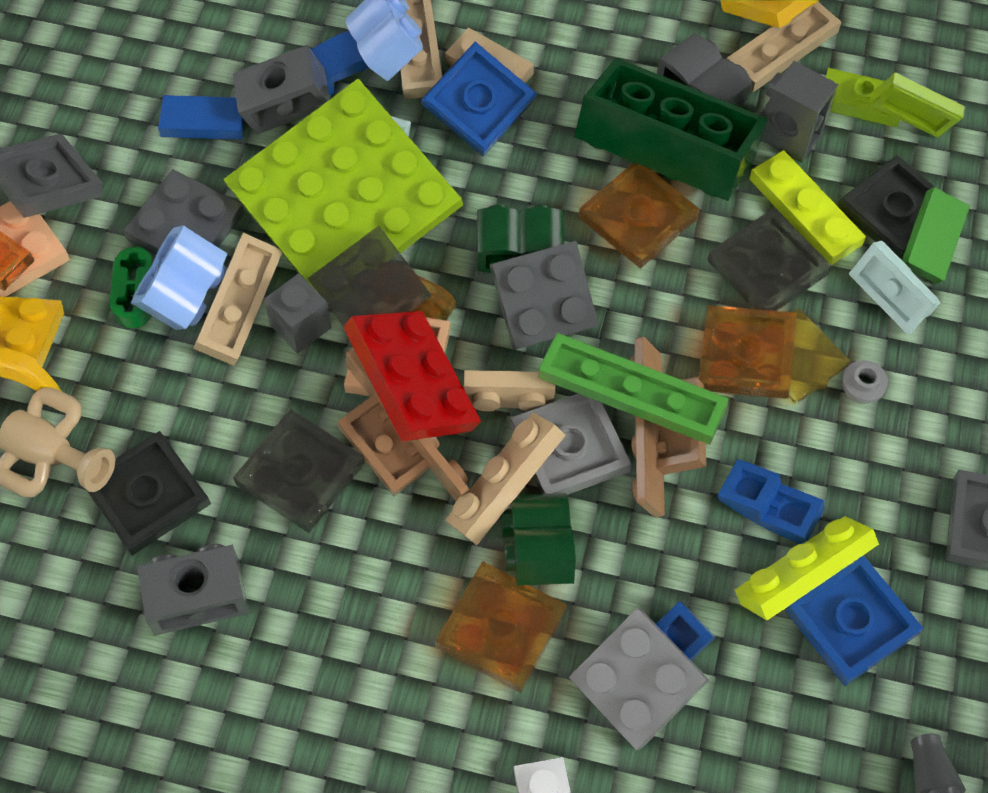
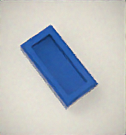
M163 95L158 130L161 137L242 140L245 120L238 113L236 97Z

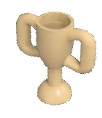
M40 388L32 395L27 411L17 410L12 412L1 425L0 448L5 453L0 458V486L22 497H35L43 491L52 465L62 463L77 470L79 483L88 492H96L104 487L112 476L115 468V455L110 449L102 447L92 449L86 453L70 447L66 438L81 418V404L75 397L55 388ZM43 405H48L65 413V418L58 425L54 426L49 421L41 418ZM20 459L27 463L36 464L32 480L11 471L10 468Z

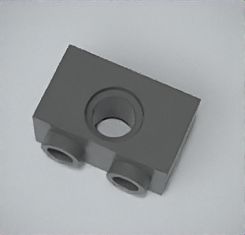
M308 45L290 50L285 54L233 73L238 113L256 134L308 116L330 100L325 69Z
M796 61L792 62L784 74L778 72L767 88L766 95L770 97V100L760 115L768 118L761 141L780 151L784 150L792 158L803 162L823 134L838 83Z
M209 544L199 548L197 553L180 557L176 555H161L153 558L149 564L137 566L145 620L154 636L249 614L240 562L233 544L228 546ZM193 579L204 580L203 585L197 591L192 593L182 592L184 585L188 581Z

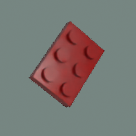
M422 311L351 316L343 328L401 442L472 432L481 422Z

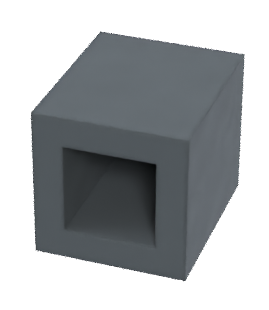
M299 273L264 298L271 327L297 354L331 329L327 301Z

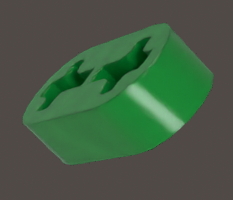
M130 247L119 252L115 257L112 271L110 308L118 324L130 329L145 325L152 317V315L135 305L132 312L125 311V308L130 305L131 295L135 294L139 284L153 264L149 252L140 247ZM134 264H141L142 267L137 268L136 280H131L128 271L133 269Z

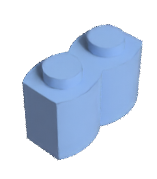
M364 0L345 18V22L351 35L356 40L359 53L367 66L386 81H389L423 49L419 38L422 31L418 24L407 15L406 11L409 9V6L405 0Z
M185 226L172 228L157 252L152 266L139 284L131 303L175 330L186 329L189 325H196L206 309V304L203 303L207 290L209 287L214 289L226 273L227 268L223 263L227 253Z

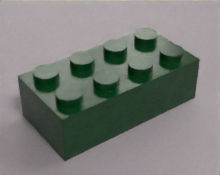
M615 57L584 95L574 138L582 140L596 149H603L623 157L632 164L642 165L659 172L668 179L680 181L700 189L709 196L729 201L756 157L768 118Z

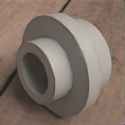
M861 360L850 364L846 368L842 377V385L846 395L852 401L859 404H869L883 397L888 387V377L878 364ZM859 377H866L870 379L873 383H863L859 379Z

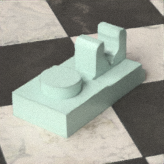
M883 241L872 243L850 271L849 275L907 335L911 334L925 317L932 314L940 304V301Z

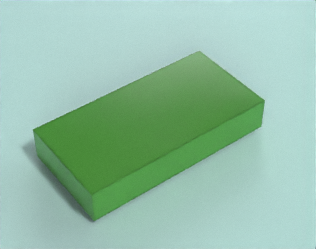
M935 187L927 190L902 261L913 273L938 284L946 278L970 205Z

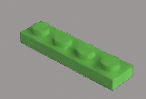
M560 333L556 334L538 369L539 378L709 445H711L729 398Z

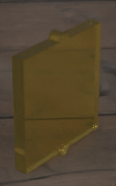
M797 309L776 325L769 324L766 332L746 345L743 350L794 406L818 388L825 389L828 381L846 369L851 363L800 309Z

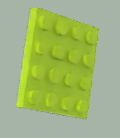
M356 79L224 178L229 189L277 248L282 251V254L295 270L327 301L328 309L463 206L462 198L359 79Z

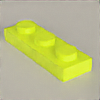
M784 150L751 170L749 180L829 266L863 245L866 236Z
M846 516L830 522L823 531L805 543L794 546L788 551L786 556L768 568L755 572L747 582L736 588L735 593L740 604L763 619L769 620L878 546L879 543L872 528Z

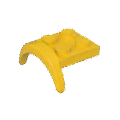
M0 296V377L19 382L36 392L40 388L52 387L61 391L54 379L42 367L64 316L62 300Z

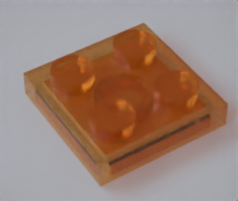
M632 163L579 208V218L641 269L698 219L700 209L651 169L637 163Z
M708 305L699 380L704 384V389L718 393L789 399L797 313Z
M482 561L436 639L435 645L437 649L521 693L565 615L567 605L530 585L516 586L514 577Z

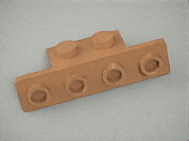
M645 337L635 338V355H632L631 361L662 372L660 352ZM697 377L683 380L704 389V384ZM634 416L636 418V435L632 437L631 444L633 455L636 459L637 477L632 481L633 495L636 502L652 516L661 517L665 515L664 475L706 467V443Z
M354 348L347 351V368L371 397L337 421V427L393 497L428 470H431L453 499L457 501L460 496L469 491L466 485L469 479L464 470L455 460L446 461L437 450L440 443L436 437L401 442Z

